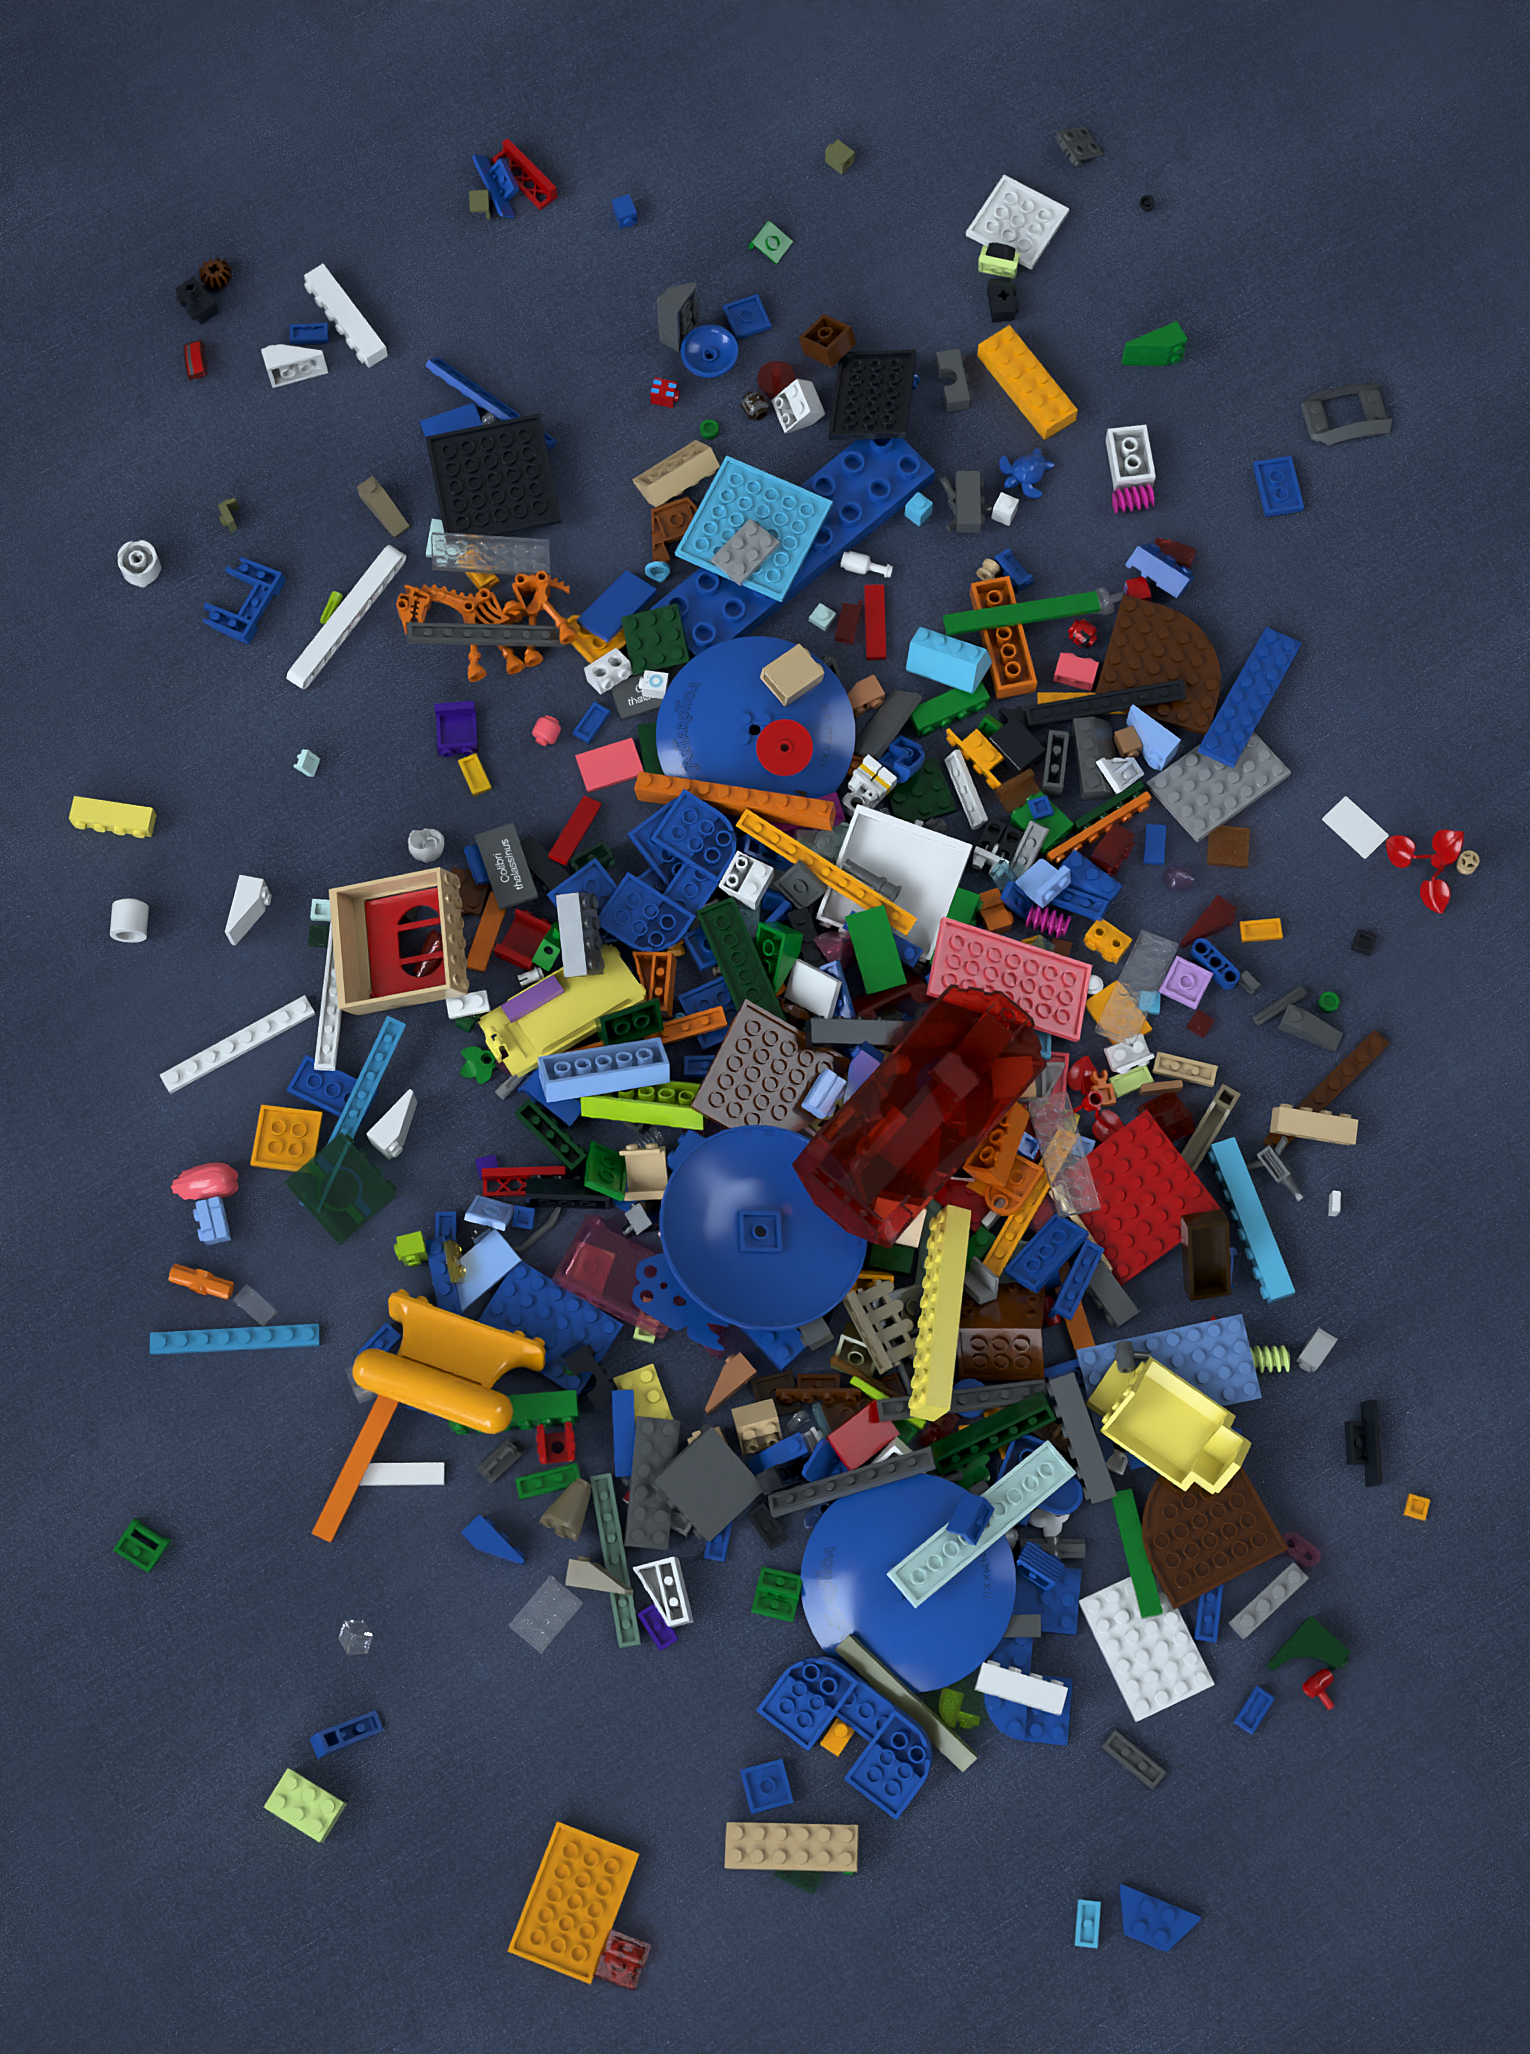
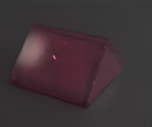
M830 930L813 939L829 962L840 960L842 970L854 964L855 950L850 934Z

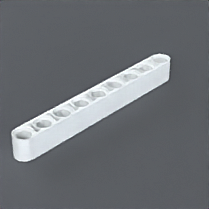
M387 545L290 668L286 676L289 681L303 690L311 684L403 566L406 560L404 553L391 545Z

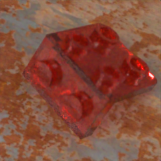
M1174 1092L1164 1093L1137 1108L1139 1114L1148 1110L1171 1142L1195 1131L1192 1113Z

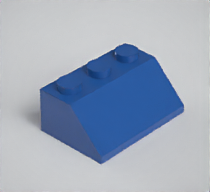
M1075 849L1060 866L1061 868L1065 865L1070 869L1071 883L1067 886L1069 888L1109 901V906L1120 894L1122 885Z

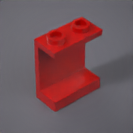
M516 908V917L502 943H497L494 953L496 957L525 971H531L536 966L532 959L552 925L545 918L538 919L528 910L523 909L521 911Z

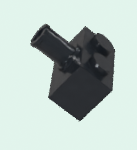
M194 276L175 288L177 293L176 300L181 307L185 306L190 318L193 321L196 319L200 325L219 313L216 302Z
M639 1200L630 1206L631 1209L625 1213L629 1222L622 1226L623 1234L629 1238L634 1233L640 1235L660 1231L659 1216L662 1200H646L644 1202Z

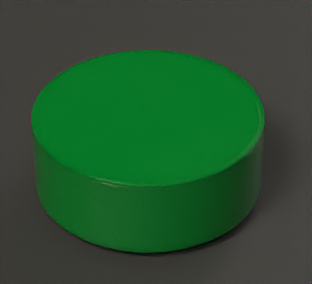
M712 419L703 421L700 425L701 436L707 440L715 439L719 434L718 423Z
M1330 991L1324 992L1318 1000L1319 1008L1326 1013L1334 1012L1340 1003L1339 997Z

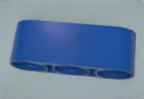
M1204 938L1195 940L1190 950L1192 959L1200 967L1214 973L1212 979L1223 989L1232 990L1235 988L1240 979L1238 969L1208 940ZM1196 947H1202L1205 953L1197 952ZM1216 961L1220 967H1213L1210 962ZM1225 976H1232L1234 978V981H1227L1225 979Z

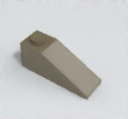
M373 476L357 486L362 501L394 539L410 528L388 494Z
M577 1556V1560L569 1559L565 1585L633 1595L634 1590L600 1564L590 1562V1557Z

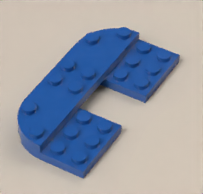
M685 789L680 793L650 838L651 841L684 862L665 892L661 894L627 872L598 915L601 929L637 952H664L677 945L696 920V911L704 908L720 884L736 853V838L733 827L728 819L721 812Z
M676 798L627 834L651 866L637 878L661 894L665 892L684 862L651 841L650 838L676 801ZM594 858L550 891L547 896L557 908L556 895L576 892L595 893L598 899V917L618 886L599 861ZM599 928V935L603 944L619 941L605 930Z
M1063 1568L1055 1585L1048 1591H1045L1037 1584H1034L1033 1581H1030V1579L1016 1572V1599L1012 1615L1041 1614L1042 1632L1076 1635L1081 1569ZM1002 1638L994 1652L987 1658V1661L1000 1663V1668L1007 1670L1009 1667L1022 1670L1021 1674L1029 1676L1033 1638ZM1040 1675L1043 1677V1681L1051 1682V1679L1064 1683L1063 1687L1068 1688L1061 1715L983 1692L984 1707L989 1719L1006 1736L1020 1741L1067 1746L1073 1679Z
M811 1656L795 1662L782 1674L756 1710L807 1751L812 1748L835 1715L863 1736L870 1743L847 1773L844 1780L895 1820L902 1814L930 1773L933 1752L931 1742L923 1727L835 1659L824 1656Z

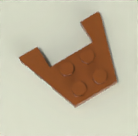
M688 497L651 509L653 562L671 563L665 545L683 538L698 510Z

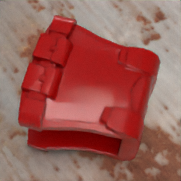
M565 1422L566 1432L546 1434L544 1424L537 1426V1451L541 1464L575 1461L576 1446L575 1442H573L575 1441L574 1431H572L573 1426L571 1422ZM555 1442L563 1443L564 1450L562 1453L556 1454L552 1451V1445Z

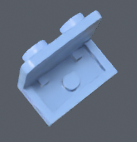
M1039 859L1015 883L1030 899L1044 908L1071 883L1070 869L1064 865L1057 870L1046 860Z

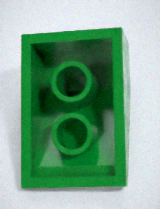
M1173 322L1125 343L1121 363L1123 365L1167 366L1169 364H1177L1183 359L1188 339L1178 322Z
M759 922L754 946L774 993H778L800 954L804 934L779 922Z

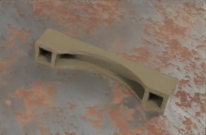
M1222 1084L1181 1153L1194 1173L1241 1095L1225 1084Z

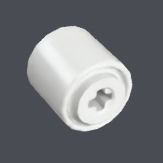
M127 898L115 901L112 904L110 936L115 940L131 943L147 939L149 906L137 899Z

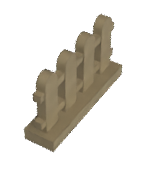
M879 1279L874 1282L876 1286L865 1291L860 1288L856 1290V1293L855 1291L847 1293L842 1301L881 1375L890 1370L893 1365L894 1367L900 1365V1359L912 1355L914 1358L917 1355V1348L915 1346L916 1338L911 1339L908 1334L913 1328V1322L910 1319L901 1320L898 1315L904 1307L902 1301H891L888 1295L894 1289L893 1283L890 1281L881 1282ZM882 1298L885 1305L873 1310L870 1303ZM892 1316L895 1324L883 1329L879 1322ZM902 1335L905 1343L892 1348L889 1341Z

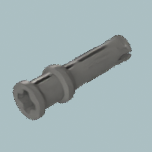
M850 859L845 861L852 868L843 865V871L873 887L875 892L887 896L891 902L896 900L902 886H895L887 881L886 877L880 878Z

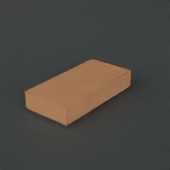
M1182 1080L1142 1084L1139 1088V1096L1146 1097L1180 1093L1183 1083Z

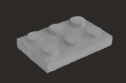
M749 519L710 560L714 566L720 568L730 579L741 586L780 546V542L752 519Z

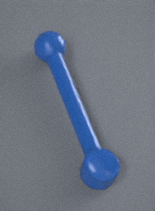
M1234 1247L1230 1248L1231 1290L1233 1289L1234 1255L1237 1254V1250Z

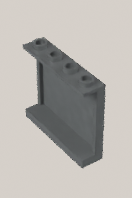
M705 1423L700 1428L702 1433L656 1476L651 1474L649 1477L653 1480L651 1484L659 1494L663 1492L667 1496L665 1499L667 1504L672 1509L677 1508L681 1512L678 1515L686 1525L690 1523L694 1527L692 1532L700 1540L704 1538L710 1542L763 1491L757 1478L718 1433Z

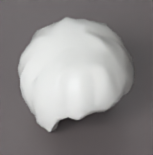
M435 829L412 830L408 838L409 851L415 859L429 863L441 856L445 839Z

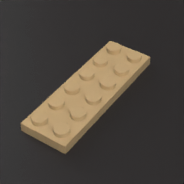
M727 1822L725 1868L858 1872L859 1826Z

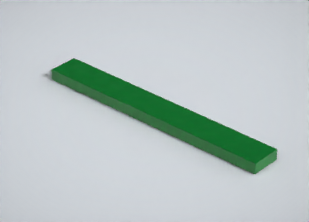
M1097 591L947 614L943 615L946 635L949 636L1100 612L1101 607Z

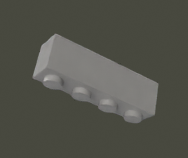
M1294 1562L1291 1563L1232 1618L1228 1624L1242 1639L1246 1638L1309 1578Z

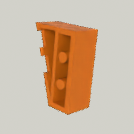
M632 951L640 983L647 991L645 992L647 995L644 997L645 1001L658 998L662 1018H672L677 959L672 952Z

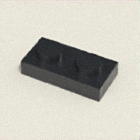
M764 1502L746 1514V1517L770 1551L788 1539V1536L776 1519L772 1517Z

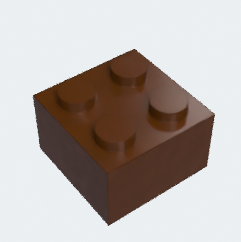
M823 314L799 337L804 355L831 368L856 344L852 327L826 314Z

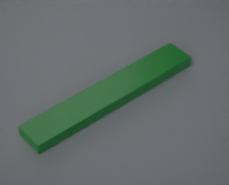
M1132 1489L1117 1491V1496L1111 1499L1141 1619L1163 1615L1152 1567L1144 1549L1142 1528Z

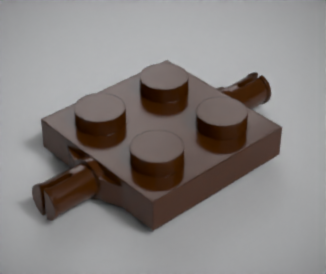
M452 867L451 873L458 875L460 880L461 917L463 918L467 914L480 917L490 883L475 885L470 867L469 870Z

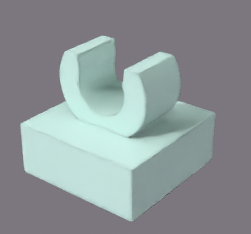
M302 749L301 754L297 755L299 760L297 764H294V767L307 776L314 777L320 758L311 751Z

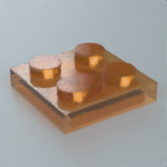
M1218 826L1215 830L1211 831L1208 835L1206 865L1247 869L1250 828Z

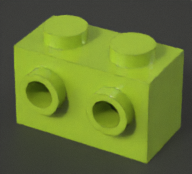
M421 1231L396 1237L397 1243L394 1244L395 1253L399 1261L402 1260L405 1266L416 1267L421 1265V1262L428 1261L425 1238Z

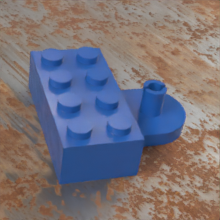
M1026 1434L1010 1442L995 1483L1046 1441ZM1073 1476L1036 1508L1058 1516L1071 1514L1079 1507L1083 1498V1490L1079 1480ZM1031 1512L1020 1520L1016 1526L1025 1528Z

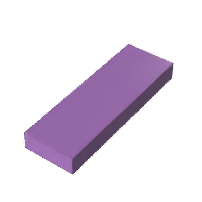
M552 975L502 1004L501 1008L509 1021L513 1023L564 993V990L555 976Z

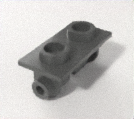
M507 1439L476 1470L492 1484L522 1454Z

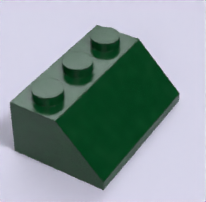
M658 998L595 1019L597 1034L603 1046L628 1043L664 1030Z

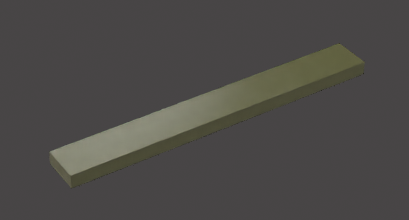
M851 1633L836 1647L835 1651L878 1692L915 1719L923 1727L929 1740L962 1772L978 1758L979 1755Z

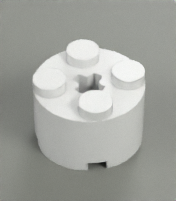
M144 540L130 541L125 543L118 552L119 568L129 583L139 587H146L158 577L162 567L156 551L150 543Z

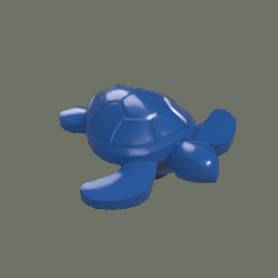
M1039 448L1034 449L1031 455L1018 458L1013 465L1009 463L1006 456H1002L999 461L1001 472L1004 475H1012L1005 480V489L1015 488L1020 483L1022 484V492L1026 497L1032 499L1040 498L1042 492L1035 489L1031 484L1040 481L1045 470L1052 469L1054 463L1049 460L1045 461V457L1041 455Z

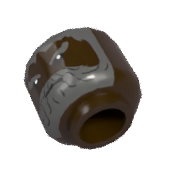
M750 391L743 396L741 408L748 419L760 421L768 415L769 404L762 393Z

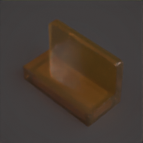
M1031 768L996 788L995 795L1007 813L1012 812L1018 806L1021 807L1026 804L1025 801L1030 795H1036L1040 792V789L1034 782L1035 774Z

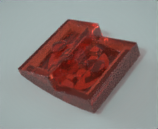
M609 1930L592 1976L630 1991L636 1990L641 1969L646 1965L651 1945L617 1931Z

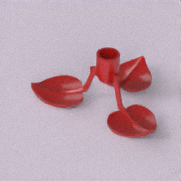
M1449 829L1437 831L1432 839V847L1437 853L1425 855L1413 854L1416 845L1411 838L1404 835L1389 837L1386 840V850L1391 863L1396 867L1404 868L1409 866L1412 858H1431L1432 865L1438 868V870L1431 877V881L1425 880L1422 882L1420 895L1422 901L1430 910L1443 914L1450 901L1451 891L1449 885L1444 880H1436V877L1444 871V867L1453 864L1459 857L1464 843L1465 832Z
M1089 1056L1076 1061L1067 1074L1070 1088L1075 1091L1081 1090V1094L1086 1095L1082 1099V1104L1061 1116V1111L1056 1106L1045 1105L1037 1111L1033 1123L1034 1130L1041 1136L1053 1138L1059 1127L1067 1130V1124L1064 1119L1083 1108L1090 1112L1095 1110L1094 1117L1097 1121L1093 1123L1092 1131L1096 1139L1102 1143L1124 1127L1120 1118L1110 1110H1103L1099 1115L1103 1096L1100 1092L1091 1090L1095 1083L1092 1082L1090 1075L1093 1071H1096L1097 1077L1100 1078Z

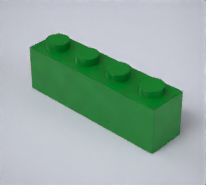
M982 681L973 694L955 688L917 705L908 719L918 737L922 735L928 736L939 727H948L957 719L963 720L967 718L970 713L985 710L989 705L990 696Z
M957 887L946 918L975 927L977 920L974 919L977 912L980 913L984 904V901H982L983 897ZM934 952L929 962L930 965H932Z

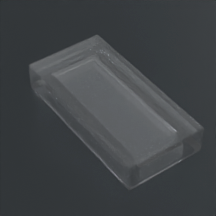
M248 1284L232 1299L262 1327H265L278 1313Z

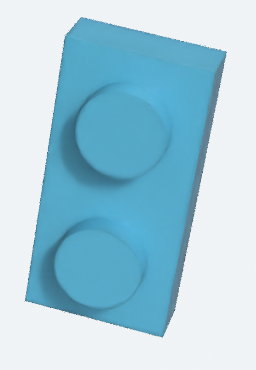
M1078 1900L1074 1946L1098 1948L1101 1902Z

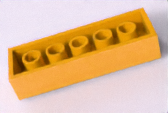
M1010 325L978 344V358L1044 440L1076 421L1078 409Z

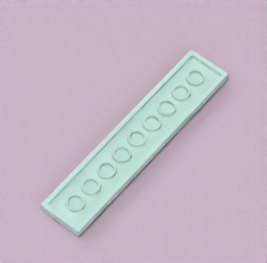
M1047 1440L981 1495L988 1500L995 1510L976 1546L968 1544L961 1535L949 1533L946 1530L947 1523L890 1570L887 1575L916 1609L1076 1474L1075 1470Z

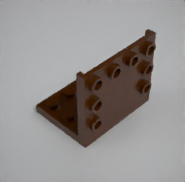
M999 1283L997 1299L980 1305L963 1290L957 1341L960 1380L968 1378L976 1380L1045 1379L1042 1326L1046 1284L1036 1294L1020 1283Z

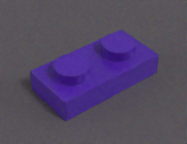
M654 1603L637 1614L660 1651H663L679 1640L673 1628L667 1625Z

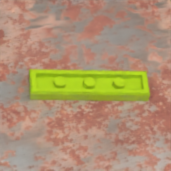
M853 1376L850 1381L851 1386L860 1388L862 1393L872 1399L890 1398L857 1376ZM905 1419L922 1431L927 1425L925 1419Z

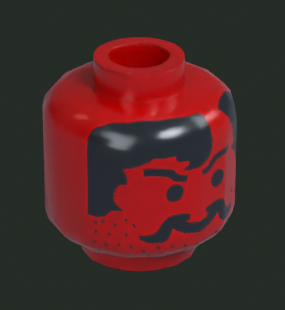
M1085 619L1076 620L1067 631L1070 633L1069 639L1080 648H1085L1087 645L1091 647L1098 638L1095 636L1097 632L1096 627Z

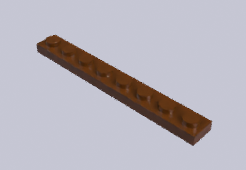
M1374 1030L1295 1109L1300 1110V1107L1312 1108V1112L1315 1113L1324 1110L1390 1043ZM1270 1133L1262 1143L1266 1147L1273 1144L1276 1148L1283 1135ZM1284 1135V1136L1288 1139V1143H1287V1145L1285 1146V1148H1286L1296 1137Z

